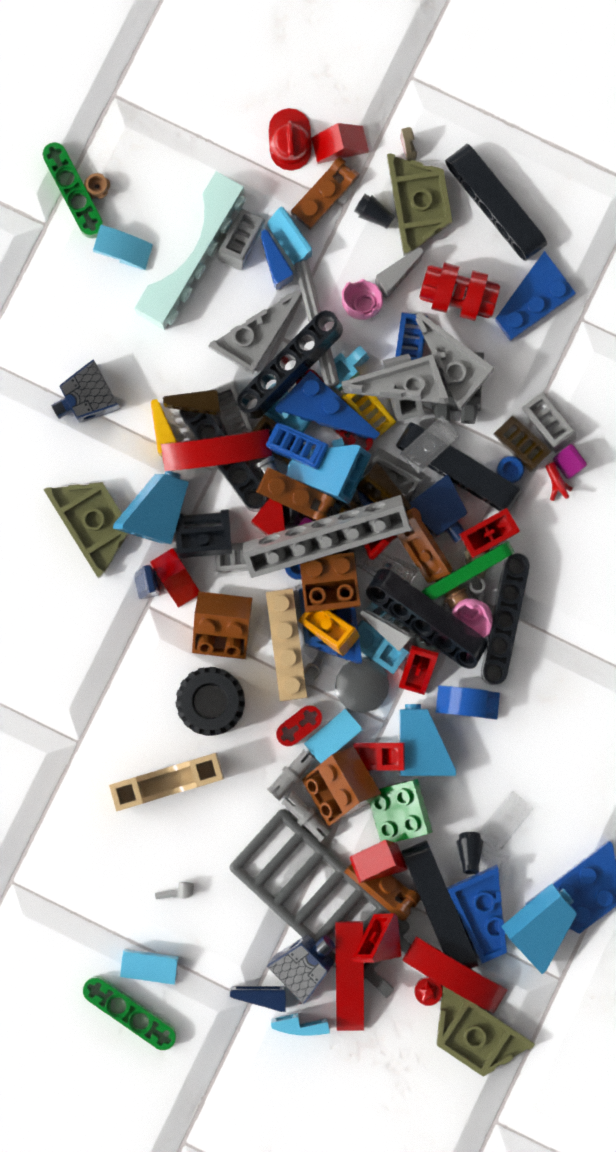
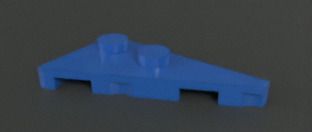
M309 371L274 409L278 413L282 414L284 412L298 416L301 420L314 421L321 426L357 434L356 436L365 439L372 438L376 440L380 435L377 430L325 385L312 371Z

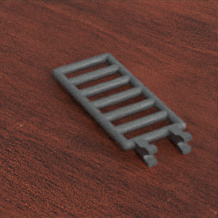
M280 809L229 865L230 871L301 937L310 935L316 942L324 935L329 936L335 930V921H343L363 897L376 907L363 922V935L374 914L391 913L345 874L344 871L347 869V866L325 845L319 842L303 825L300 826L297 820L285 809ZM282 823L286 824L295 834L255 878L252 877L243 866ZM304 841L315 853L274 897L263 885ZM322 860H325L335 872L296 915H293L283 904ZM344 878L356 890L323 927L314 934L303 923ZM398 919L401 951L406 954L411 943L403 936L410 929V925L406 920ZM331 951L328 955L334 960L332 966L336 969V953ZM380 962L364 963V980L367 979L388 998L394 991V987L374 970Z

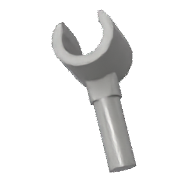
M479 578L480 585L482 586L480 590L473 589L470 581L469 592L476 596L477 600L487 605L484 595L485 581Z
M319 651L313 662L307 664L304 669V675L309 667H315L317 674L314 680L319 677L321 673L320 664L325 652Z
M179 882L178 890L155 893L156 900L170 897L189 898L193 895L194 883Z

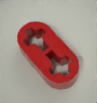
M310 705L303 707L277 728L276 738L278 742L284 746H293L321 724L322 714L320 710ZM306 710L310 713L315 711L317 713L315 717L316 723L312 725L309 722L301 727L299 722L305 718L303 713ZM297 725L299 730L293 734L295 739L292 742L288 739L283 741L281 738L284 734L282 729L284 727L291 729Z

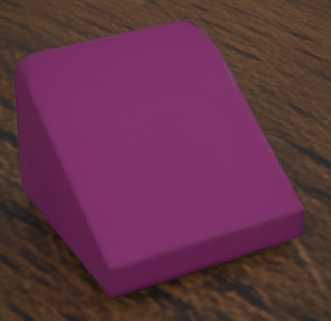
M569 444L553 457V462H555L566 479H570L587 466V462L573 444Z

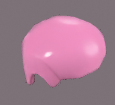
M365 279L355 283L349 281L342 290V305L347 314L352 318L367 320L376 316L381 311L383 306L382 292L376 284Z
M467 598L459 601L453 607L452 615L481 636L486 638L491 633L493 616L491 609L484 602Z

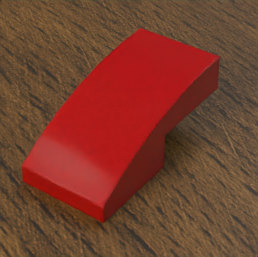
M353 743L367 770H405V743Z

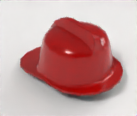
M282 109L275 113L269 122V151L271 159L278 167L283 170L293 171L306 165L311 157V127L304 113L297 109Z

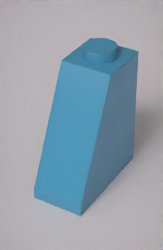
M359 445L330 447L327 449L317 470L291 460L286 476L337 500L350 504L372 454ZM314 449L310 450L307 459H310Z
M165 471V474H154L116 520L113 529L160 544L171 545L189 482L180 479L181 474L172 471Z
M405 704V709L399 710V743H405V770L399 771V775L456 776V769L428 709H421V704Z
M550 884L501 926L508 938L541 974L547 971L577 915L571 906L574 902L571 896L564 889L558 891L553 884Z

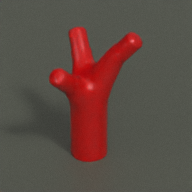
M555 462L547 464L545 468L552 483L550 500L555 501L558 491L565 499H568L569 494L566 490L571 492L573 487L562 479Z

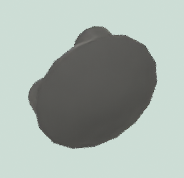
M362 659V664L350 661L341 668L336 677L335 689L338 699L345 707L355 712L364 713L373 711L383 704L388 695L389 681L386 672L379 664L372 660Z

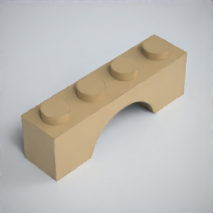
M293 588L266 592L280 702L307 698Z
M213 753L110 784L109 788L117 812L223 780L224 775L218 755Z

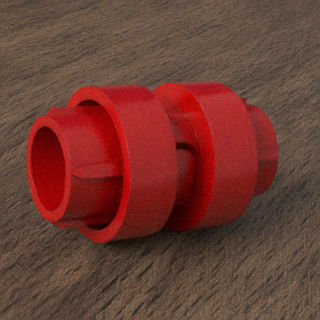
M444 262L442 268L434 265L427 266L419 298L432 303V310L447 313L448 307L452 306L461 309L459 317L475 321L477 316L484 318L492 317L500 285L499 283L488 281V274L472 270L470 277L458 274L460 266Z

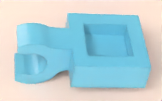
M361 346L357 347L347 358L342 353L334 358L339 378V384L335 388L339 392L343 389L341 382L359 376L360 374L356 367L363 365L370 359L367 352Z

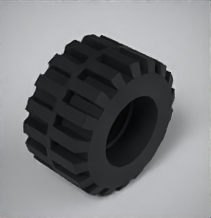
M203 667L189 673L180 683L181 685L176 693L177 700L175 701L178 716L184 722L183 724L193 732L206 736L223 734L234 728L241 719L245 707V694L239 681L228 671L216 667ZM207 685L218 686L227 697L225 710L214 718L202 716L196 710L194 703L197 692Z

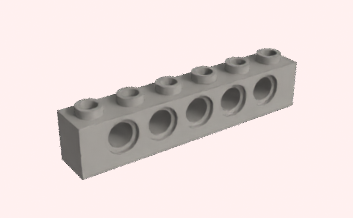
M399 495L244 542L243 556L251 578L411 531L402 497Z

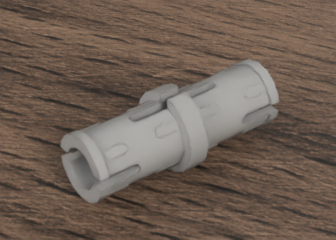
M303 749L288 767L285 766L282 769L284 772L267 790L280 801L295 783L298 784L301 781L300 777L316 760Z
M294 791L281 802L298 819L297 823L300 826L304 825L319 842L325 838V835L327 836L332 829L315 814L316 810L313 807L309 808Z

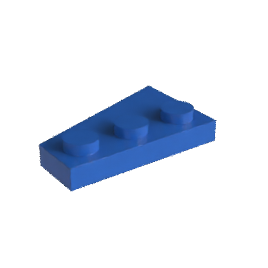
M545 251L495 318V322L509 341L515 339L576 294Z
M495 865L448 886V892L481 964L507 953L505 931L501 927L504 924L498 866Z

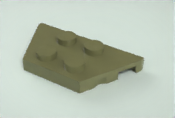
M389 153L386 158L403 256H406L451 225L452 215L444 169L425 166L415 160L407 161L395 157V154Z
M103 482L88 485H68V487H47L43 489L97 578H101L128 536V533L113 529L114 523L122 513Z
M442 987L436 1045L481 1076H486L493 1072L496 1067L513 1060V1057L534 1047V1042L482 1007L446 987Z

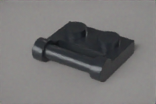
M222 509L219 513L183 516V513H180L176 526L178 559L232 554L229 509ZM216 523H221V524H222V526H210V527H199V528H188V529H184V528H185L184 526L216 524Z

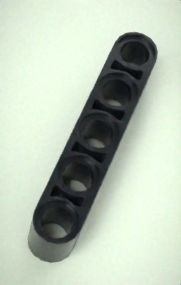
M465 144L445 160L446 166L523 261H527L547 245L546 238L472 146Z
M327 310L318 313L240 392L237 397V406L247 417L251 419L261 418L341 337L343 326L336 315ZM334 322L332 329L323 331L326 323ZM315 341L312 349L304 350L306 343ZM289 361H296L292 369L285 370V365ZM271 380H276V385L272 389L267 390V383ZM257 399L256 406L252 409H247L249 401Z
M179 410L183 422L197 440L203 439L201 431L206 427L215 430L214 437L226 436L210 414L199 413L196 417L189 418L185 415L184 410ZM245 461L217 465L216 467L245 507L252 512H259L268 501V498L263 496L262 502L258 505H252L248 502V496L257 491L260 482ZM238 470L244 471L247 474L246 480L242 483L234 482L232 480L234 472Z
M410 422L396 443V447L443 477L448 474L452 483L498 511L507 508L510 512L522 493V490L510 481L415 423Z
M520 553L510 555L502 565L492 613V629L487 637V647L481 666V678L489 685L502 683L508 675L530 568L528 558ZM511 560H518L522 563L523 569L521 573L516 574L510 570L509 563ZM506 586H512L516 589L517 597L515 600H509L504 596ZM501 612H506L511 616L512 622L509 627H504L499 623L498 616ZM495 639H502L506 643L504 653L499 654L494 651L493 642ZM491 665H496L500 668L501 675L498 680H492L487 675V670Z
M386 568L377 571L366 589V595L369 600L460 666L467 669H473L477 666L487 647V642L483 636L395 572Z
M427 840L401 850L443 953L471 969L478 967L475 954Z

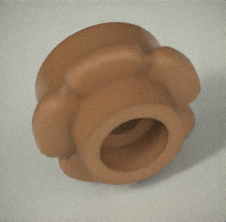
M100 173L91 174L84 182V186L92 199L106 197L108 189L111 187L109 179ZM96 184L100 185L98 189L95 188Z
M457 586L444 594L446 596L444 604H448L452 610L459 601L469 598L466 594L467 589H460Z

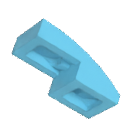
M100 225L93 252L117 259L122 264L146 270L153 244L128 233Z
M361 620L358 624L361 653L394 674L409 652L404 648L398 651L364 620Z
M295 1013L271 1019L272 1029L287 1034L313 1036L330 1033L327 1018L300 1024L299 1015Z

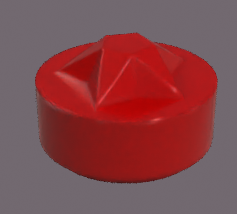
M423 977L415 984L414 994L418 1002L425 1006H432L441 999L442 987L431 978Z

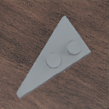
M295 291L292 294L286 295L278 303L247 319L244 324L234 327L229 333L218 340H213L208 347L253 374L300 299L301 293Z
M419 312L416 315V322L457 407L462 410L493 373L494 367Z
M433 354L341 382L344 393L441 404L449 403Z

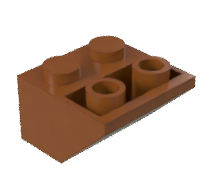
M354 552L328 555L300 564L305 613L361 607Z
M199 591L194 612L192 653L246 659L253 598Z
M354 746L332 754L301 779L328 827L366 806L381 794Z

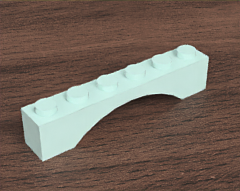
M215 171L202 193L204 223L200 238L193 252L172 274L160 281L149 284L134 308L137 315L162 329H165L167 324L172 325L179 313L176 310L181 301L186 302L192 292L190 287L195 278L199 279L202 276L206 267L204 265L208 255L212 257L219 246L218 238L221 233L226 234L233 222L230 219L235 210L239 212L245 203L244 186Z

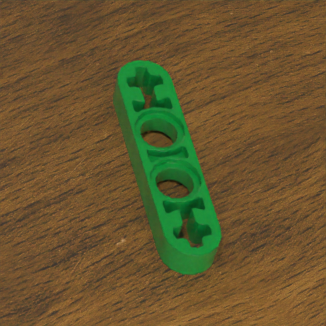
M57 142L47 144L43 149V159L81 233L87 238H97L103 221L66 149ZM54 150L57 154L61 153L59 158L63 166L58 168L55 160L51 158V152ZM72 173L75 177L72 184L63 185L60 183L62 174ZM79 195L84 196L87 200L86 205L80 209L72 206L73 198ZM86 213L89 214L93 223L98 221L95 224L96 229L93 231L90 228L85 229L87 222L83 215Z
M506 541L421 590V592L434 600L514 554L515 551L510 542Z
M93 976L85 982L83 995L94 1006L156 1049L168 1050L174 1045L176 1040L175 1028L100 976ZM100 983L102 985L100 991L106 995L109 990L113 992L105 1005L101 1003L104 999L102 995L97 993L95 996H92L90 994L92 989L89 987V984L95 985ZM114 998H122L125 1001L126 1009L123 1012L116 1013L112 1010L111 1001ZM143 1013L148 1017L149 1024L147 1027L140 1029L134 1025L133 1018L136 1014ZM154 1021L158 1023L155 1028L161 1033L165 1030L170 1032L168 1036L171 1039L170 1042L164 1041L160 1043L158 1041L159 1035L155 1032H152L151 1037L146 1034L152 1028Z

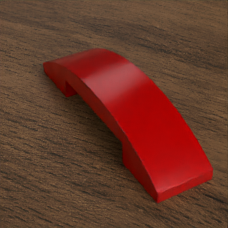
M269 429L191 441L161 444L164 471L210 467L272 456V451L266 447L270 437Z
M335 921L337 1031H364V963H355L352 960L363 937V921Z
M417 936L402 959L403 962L492 1013H495L508 991L504 986L485 975L479 974Z

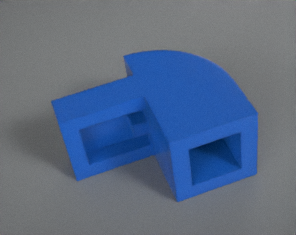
M438 685L435 713L497 720L500 693L481 689Z

